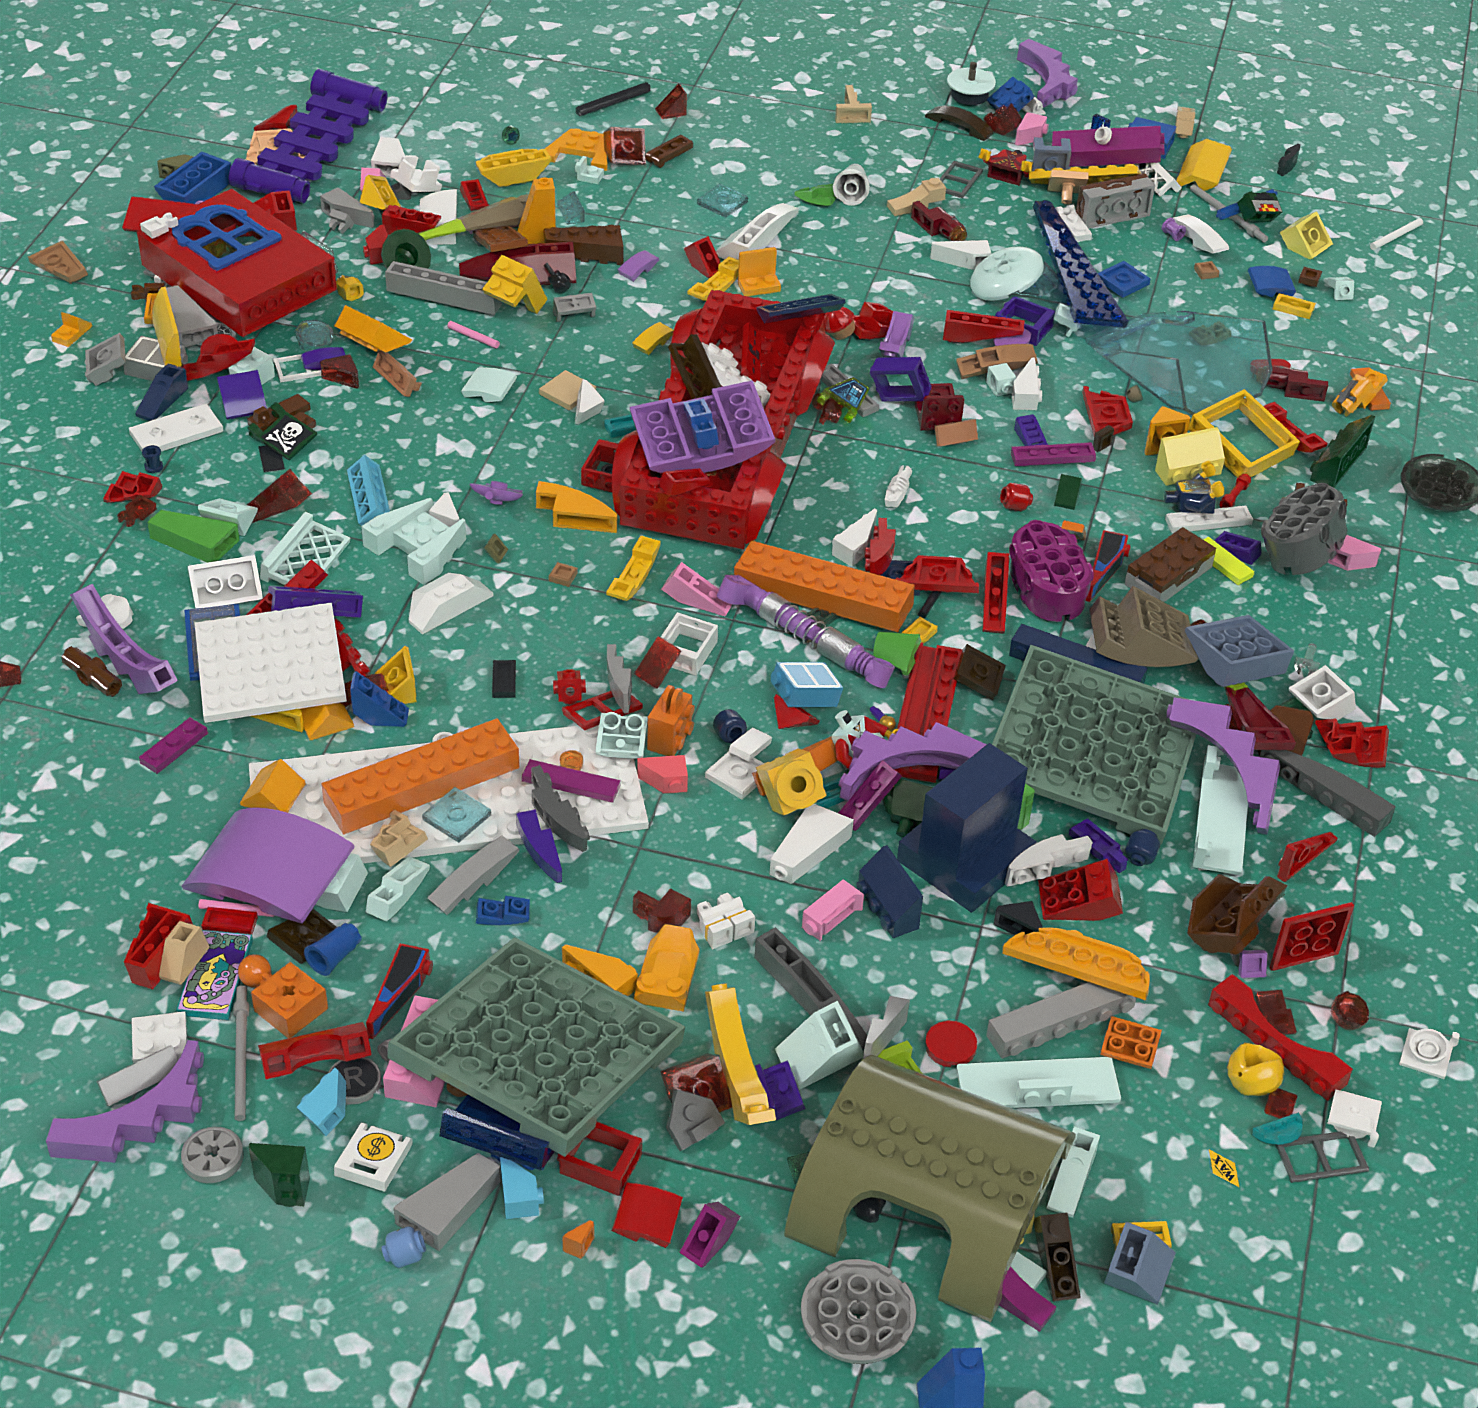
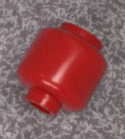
M1011 482L1002 488L1000 501L1006 509L1022 512L1032 504L1033 494L1030 493L1027 485Z

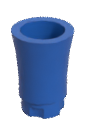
M344 923L322 939L307 946L304 950L305 958L314 971L320 975L328 976L337 964L356 948V945L361 942L362 937L353 924Z

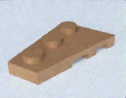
M63 240L28 256L30 263L69 283L78 281L88 275L85 267Z

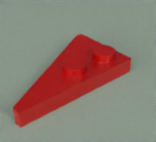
M1327 832L1288 844L1278 864L1280 869L1277 877L1286 882L1334 844L1338 838L1332 832Z

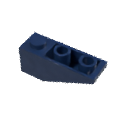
M169 363L156 374L135 413L136 417L152 421L167 410L188 389L186 370Z

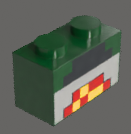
M1251 191L1245 193L1243 198L1237 202L1243 219L1246 222H1272L1283 212L1275 193H1254Z

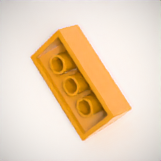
M346 305L335 324V327L341 329L340 334L375 352L378 349L388 352L410 344L412 341L409 337L382 322Z

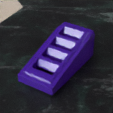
M1034 414L1016 418L1014 430L1024 446L1048 445Z
M1224 531L1214 540L1236 558L1250 565L1262 554L1261 541Z

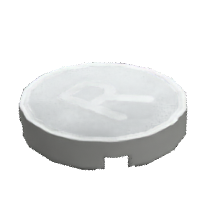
M365 1057L349 1061L339 1060L328 1072L330 1073L336 1068L346 1080V1104H360L370 1100L381 1086V1074L377 1064Z

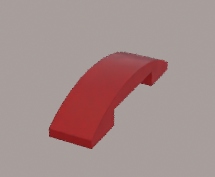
M1276 402L1263 406L1300 441L1296 450L1311 453L1327 447L1328 443L1317 434L1307 435L1287 419V411Z

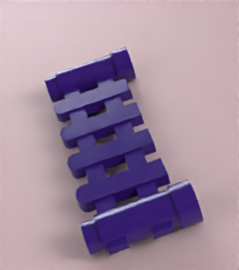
M318 68L311 80L310 91L312 96L306 102V110L310 111V113L297 112L290 120V128L295 130L290 132L282 129L274 138V146L279 148L277 150L265 148L257 157L258 165L246 159L236 158L229 172L230 185L266 195L271 192L290 190L292 202L305 203L311 189L310 182L305 181V179L318 180L321 178V160L332 162L337 159L338 146L335 144L337 142L349 143L353 140L354 129L351 125H365L369 121L368 110L382 112L385 109L388 100L387 91L377 86L341 77L333 72ZM328 116L337 120L333 122L324 118ZM310 134H313L316 136H320L322 138L318 140L308 136ZM296 152L306 156L304 158H300L297 156H293L292 154Z

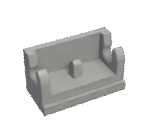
M592 293L554 298L553 314L556 316V322H561L562 315L590 311V317H595L596 304Z

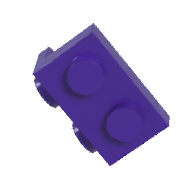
M788 1060L764 1070L760 1064L755 1065L758 1078L767 1093L769 1108L775 1111L776 1121L806 1109Z

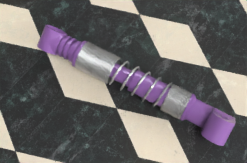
M725 575L716 595L720 600L733 605L749 606L765 621L777 628H785V633L792 632L794 638L800 637L803 639V644L811 640L812 649L817 648L818 653L844 669L854 670L865 676V680L879 688H886L895 668L893 664L881 658H875L870 653H867L861 644L833 627H826L824 622H817L814 616H808L804 610L799 611L796 605H791L788 600L778 594L766 592L740 575ZM817 623L823 624L824 628L818 627Z

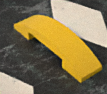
M728 256L718 265L717 273L703 284L697 282L687 291V294L706 301L711 290L725 292L738 277L739 260Z
M640 536L632 549L631 559L620 577L614 578L606 595L625 601L630 600L648 576L659 551L661 541Z

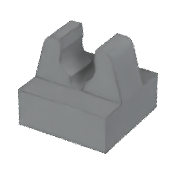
M334 209L331 210L329 214L331 217L329 227L333 231L337 226H339L338 231L341 234L348 228L352 229L354 222L348 214Z

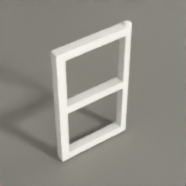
M302 354L273 359L280 382L340 373L339 366L334 365V368L312 372L311 369H306V373L283 376L279 363L299 360Z

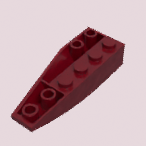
M573 242L528 244L525 247L489 252L459 263L460 276L489 280L493 275L492 267L500 256L503 255L532 268L540 285H551L548 280L550 274L543 266L546 263L549 264L554 272L559 270L560 273L568 275L570 283H576Z

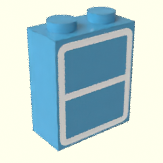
M776 662L775 669L771 674V683L788 707L838 706L843 686L825 662Z

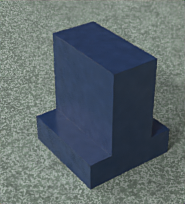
M988 743L925 794L922 823L899 841L897 860L969 912H974L1005 885L1008 867L1013 860L1037 842L1018 829L1028 768L991 743Z

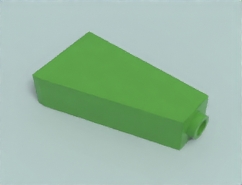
M160 510L147 522L151 539L207 563L218 561L240 541L238 524L165 510Z

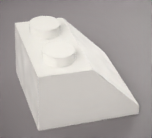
M1326 665L1289 687V691L1317 718H1336L1338 721L1356 709L1355 692Z

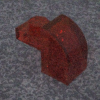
M671 888L660 901L638 890L633 896V913L641 919L648 920L649 931L658 933L665 924L681 927L691 916V899Z

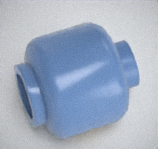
M411 1226L388 1233L385 1240L386 1245L382 1246V1253L386 1262L391 1261L397 1268L420 1261L423 1252L426 1251L421 1232L419 1230L415 1231Z

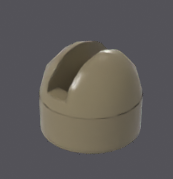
M1138 385L1128 389V400L1131 402L1143 400Z

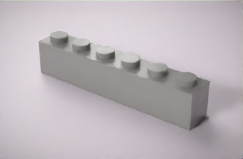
M395 261L385 271L386 288L389 292L495 315L502 305V301L484 294L482 289L487 283L484 281Z
M1088 982L990 1019L986 1036L1002 1059L1010 1055L1015 1056L1023 1050L1039 1047L1044 1042L1054 1038H1062L1072 1031L1085 1029L1090 1024L1106 1021L1111 1016L1121 1012H1129L1135 1006L1136 997Z

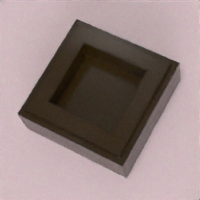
M1108 425L1095 433L1093 447L1096 452H1100L1112 445L1113 427Z

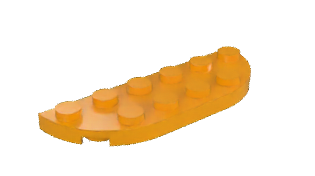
M1039 928V932H1032L1026 935L1025 932H1021L1010 938L1003 945V954L1145 1001L1148 996L1150 983L1148 971L1141 965L1142 961L1136 955L1121 947L1059 928Z

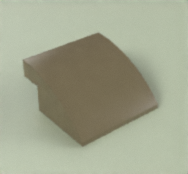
M1135 586L1131 587L1119 605L1099 596L1090 608L1096 652L1123 663L1148 667L1178 666L1194 663L1198 660V656L1185 633V628L1191 626L1189 616Z

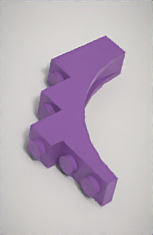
M1027 39L1019 44L1017 60L1033 68L1046 83L1037 94V99L1042 102L1043 108L1059 98L1067 100L1074 96L1078 89V79L1070 76V65L1062 62V52Z
M93 584L70 594L91 634L89 638L98 656L108 655L118 675L129 674L138 694L158 692L178 681L168 660H161L151 656L125 633L103 603Z
M937 722L931 730L927 729L924 736L900 726L896 734L892 733L888 740L864 731L860 738L856 737L852 744L851 750L854 752L849 767L850 771L848 774L844 773L839 782L841 787L840 797L849 801L882 760L893 769L915 765H935L957 769L987 744Z
M188 1040L181 1057L170 1073L156 1087L139 1099L118 1109L95 1116L75 1119L53 1118L46 1139L50 1157L115 1163L118 1152L123 1151L125 1140L155 1143L157 1133L163 1129L164 1121L193 1123L196 1113H200L202 1108V1097L198 1096L197 1070L203 1066L204 1053L200 1052L198 1041Z

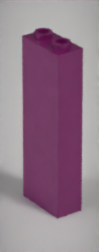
M1161 126L1110 128L1112 136L1105 145L1099 144L1095 139L1097 129L1053 131L1052 146H1061L1062 138L1070 139L1071 157L1069 167L1161 162V155H1164L1165 139L1164 133H1161Z

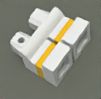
M725 893L717 898V906L712 907L707 901L697 905V915L700 919L699 929L712 949L732 942V938L735 941L754 933L755 916L750 910L746 911L740 897L733 898L729 893Z

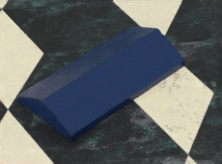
M826 294L758 306L756 309L765 324L838 311L846 302L844 298L834 294Z

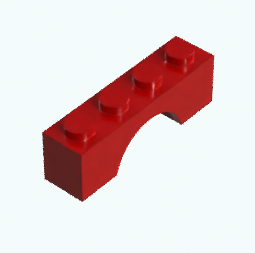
M363 1022L258 1045L265 1079L292 1074L299 1067L316 1061L329 1059L349 1061L372 1055L367 1029Z

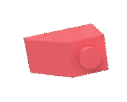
M685 755L637 758V774L640 780L662 793L687 792L688 774Z

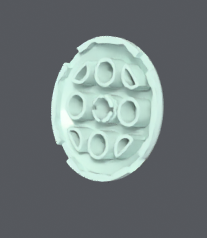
M1016 246L998 250L987 256L975 268L970 280L971 289L975 296L983 300L993 301L1009 298L1008 294L1018 290L1021 293L1039 279L1044 269L1043 259L1037 251L1028 247Z

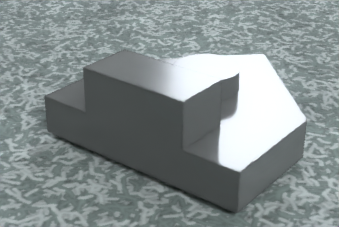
M674 1090L673 1104L666 1129L678 1150L683 1151L719 1129L718 1127L725 1122L712 1099L681 1090Z

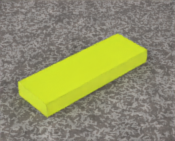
M1210 537L1203 539L1216 547L1212 566L1234 583L1240 585L1254 576L1255 571Z

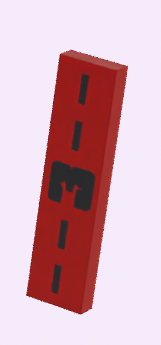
M748 322L743 325L741 374L756 382L757 380L760 381L762 334Z

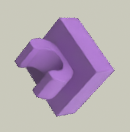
M1243 950L1239 957L1240 977H1266L1267 952L1265 950Z

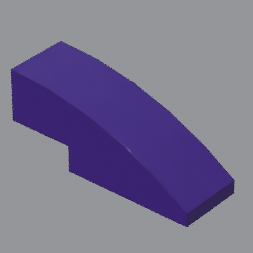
M536 809L516 813V826L528 853L556 883L562 882V868L551 828L541 830Z

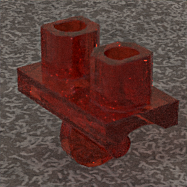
M831 392L830 397L824 393L815 394L812 398V405L817 410H822L818 422L824 425L825 421L829 420L837 424L846 401Z

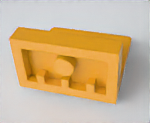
M775 247L739 253L738 285L744 296L781 292V284L776 276L777 250Z

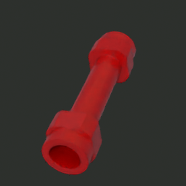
M1241 474L1236 479L1235 487L1229 494H1225L1219 503L1221 508L1233 507L1235 505L1237 496L1242 490H1246L1252 481L1248 474Z

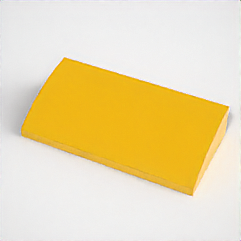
M161 287L153 306L152 319L164 366L169 363L182 367L179 333L166 287Z

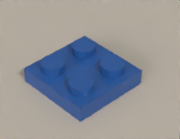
M1122 261L1097 273L1096 280L1123 298L1150 285L1151 278L1127 262Z

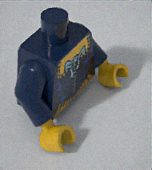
M1209 460L1205 461L1201 465L1203 470L1201 474L1198 473L1192 480L1177 481L1175 490L1165 491V503H1176L1180 512L1215 513L1216 497L1223 496L1225 490L1221 481L1211 485L1209 478H1206L1215 474L1216 469Z

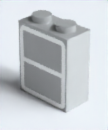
M140 336L126 353V363L123 364L125 375L153 381L156 374L165 367L158 340ZM180 345L181 364L183 366V364L188 362V355L186 354L185 346Z

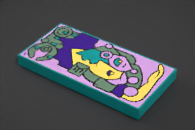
M202 930L210 947L186 978L176 1011H185L188 1017L229 1020L236 999V988L241 982L238 976V966L249 955L253 937L251 934Z

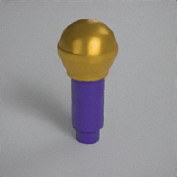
M875 706L870 708L871 714L879 723L888 727L889 731L895 728L896 722L893 717L885 715Z

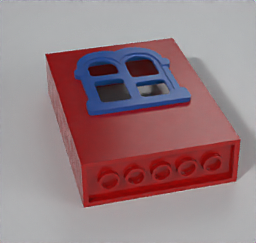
M232 188L173 215L172 218H178V225L169 228L168 232L161 234L159 237L152 239L142 230L137 232L142 266L170 286L178 285L201 308L242 337L337 290L335 263L332 255ZM233 224L239 226L230 232L222 231ZM247 232L258 239V241L247 246L235 240V238ZM222 239L237 251L223 258H217L202 247Z

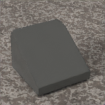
M397 182L390 186L397 200L411 199L412 191L401 183Z

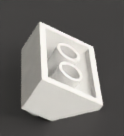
M255 555L188 566L195 609L263 599Z

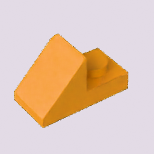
M61 312L63 325L51 335L52 342L69 347L92 327V323Z

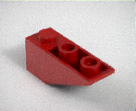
M389 205L382 213V224L385 226L388 235L401 229L412 230L416 233L434 228L441 219V215L407 209L397 205Z

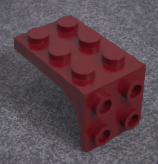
M952 383L931 384L932 388L929 395L925 396L923 401H914L921 431L935 430L937 425L962 421L964 397L962 395H955Z

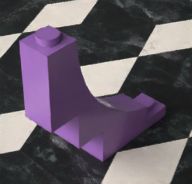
M1174 697L1173 705L1169 704L1167 709V718H1170L1171 726L1191 731L1206 738L1230 759L1244 783L1249 808L1259 810L1254 813L1253 825H1257L1258 833L1268 834L1280 770L1279 760L1253 756L1256 742L1255 733L1229 729L1232 716L1230 706Z

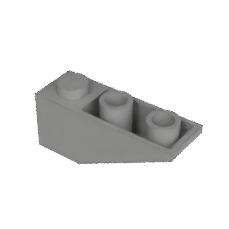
M337 187L320 195L321 209L326 215L329 216L331 210L334 209L348 214L354 224L370 228L374 227L373 211Z

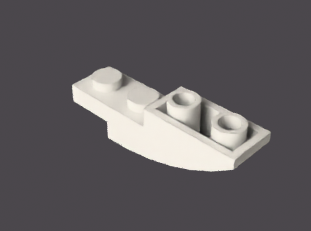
M1061 834L1036 843L1023 851L1009 865L1005 885L1008 887L1037 879H1044L1051 875L1052 868L1087 860L1092 846L1089 836H1084L1067 841Z

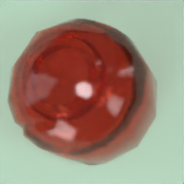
M1345 991L1342 994H1338L1333 1000L1330 1012L1333 1020L1341 1028L1356 1030L1368 1022L1369 1009L1366 1001L1359 995Z

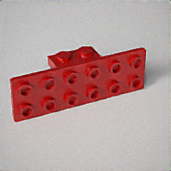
M132 196L122 228L125 231L139 232L141 231L140 223L156 216L162 218L166 213H172L173 216L197 204ZM233 224L222 231L230 232L236 229L237 225ZM218 239V240L214 241V242L225 243V241H223L222 239Z

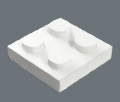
M185 1011L132 1018L133 1063L170 1045L173 1046L179 1060L187 1043Z

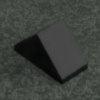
M1033 901L999 905L996 908L994 925L1013 935L1025 932V935L1039 932V928H1043Z

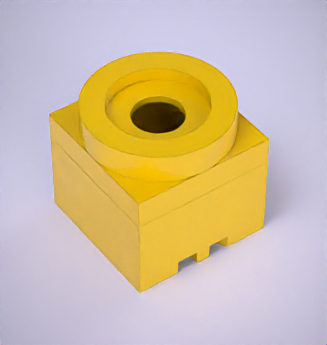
M797 748L782 757H777L771 762H766L756 767L772 811L786 815L797 809L807 808L817 800L827 796L823 787L822 775L815 766L812 756L808 751Z

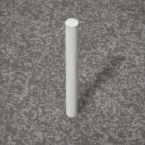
M1418 218L1370 244V248L1375 250L1421 226L1423 220Z

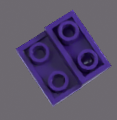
M258 370L217 377L226 419L253 415V411L262 406L267 409Z

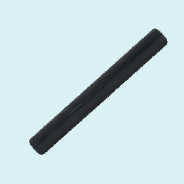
M645 82L576 107V114L583 116L650 92L651 86Z

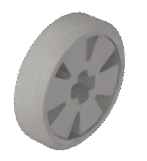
M207 1127L195 1132L186 1140L181 1151L185 1172L192 1179L202 1183H217L228 1179L238 1171L244 1156L240 1138L233 1131L224 1127ZM212 1152L214 1155L217 1154V1156L213 1157L208 1154Z

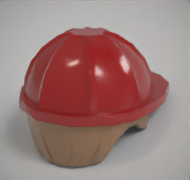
M845 307L838 311L827 312L825 332L837 340L847 338L855 330L854 313Z

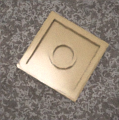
M565 370L539 388V395L570 411L577 406L578 391L583 379Z

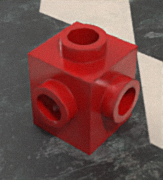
M566 669L557 671V680H553V694H558L559 702L575 704L577 701H582V693H586V681L581 679L580 670Z

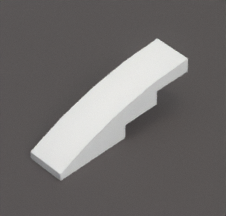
M1189 214L1173 218L1178 225L1186 227L1184 236L1193 239L1194 247L1210 253L1229 250V245L1222 237L1200 219Z

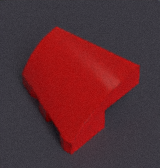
M297 105L284 107L256 125L254 131L272 130L273 128L287 129L290 126V120L298 112Z
M122 471L115 484L111 483L103 501L109 503L151 498L160 492L162 484L159 477L142 472L134 475Z

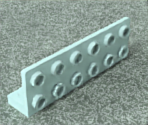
M1208 745L1202 772L1193 867L1241 875L1248 809L1245 786L1237 769L1234 766L1220 764L1221 757H1217V747Z

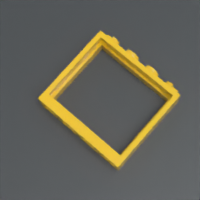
M1245 389L1194 414L1189 423L1188 430L1190 432L1215 428L1211 422L1239 409L1279 447L1273 452L1250 462L1220 433L1225 456L1224 465L1237 478L1241 474H1248L1250 477H1253L1293 456L1300 442Z

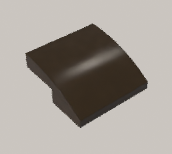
M312 909L303 923L287 919V921L268 929L267 938L302 964L307 961L304 955L305 948L328 935L337 926L315 909Z

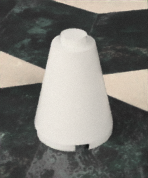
M852 164L840 172L833 183V192L836 198H839L844 204L851 206L863 202L870 190L866 173L859 164Z

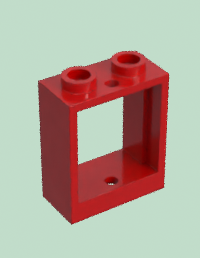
M601 439L597 441L581 468V485L612 492V474L597 471L596 469L601 461L613 464L618 443Z
M596 1122V1127L586 1137L623 1151L613 1171L575 1158L574 1156L582 1143L581 1141L565 1157L558 1153L557 1161L560 1164V1174L620 1196L642 1156V1138Z

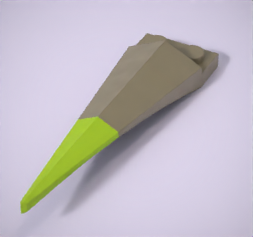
M529 194L521 195L517 198H506L422 232L419 235L424 240L476 229L520 225Z

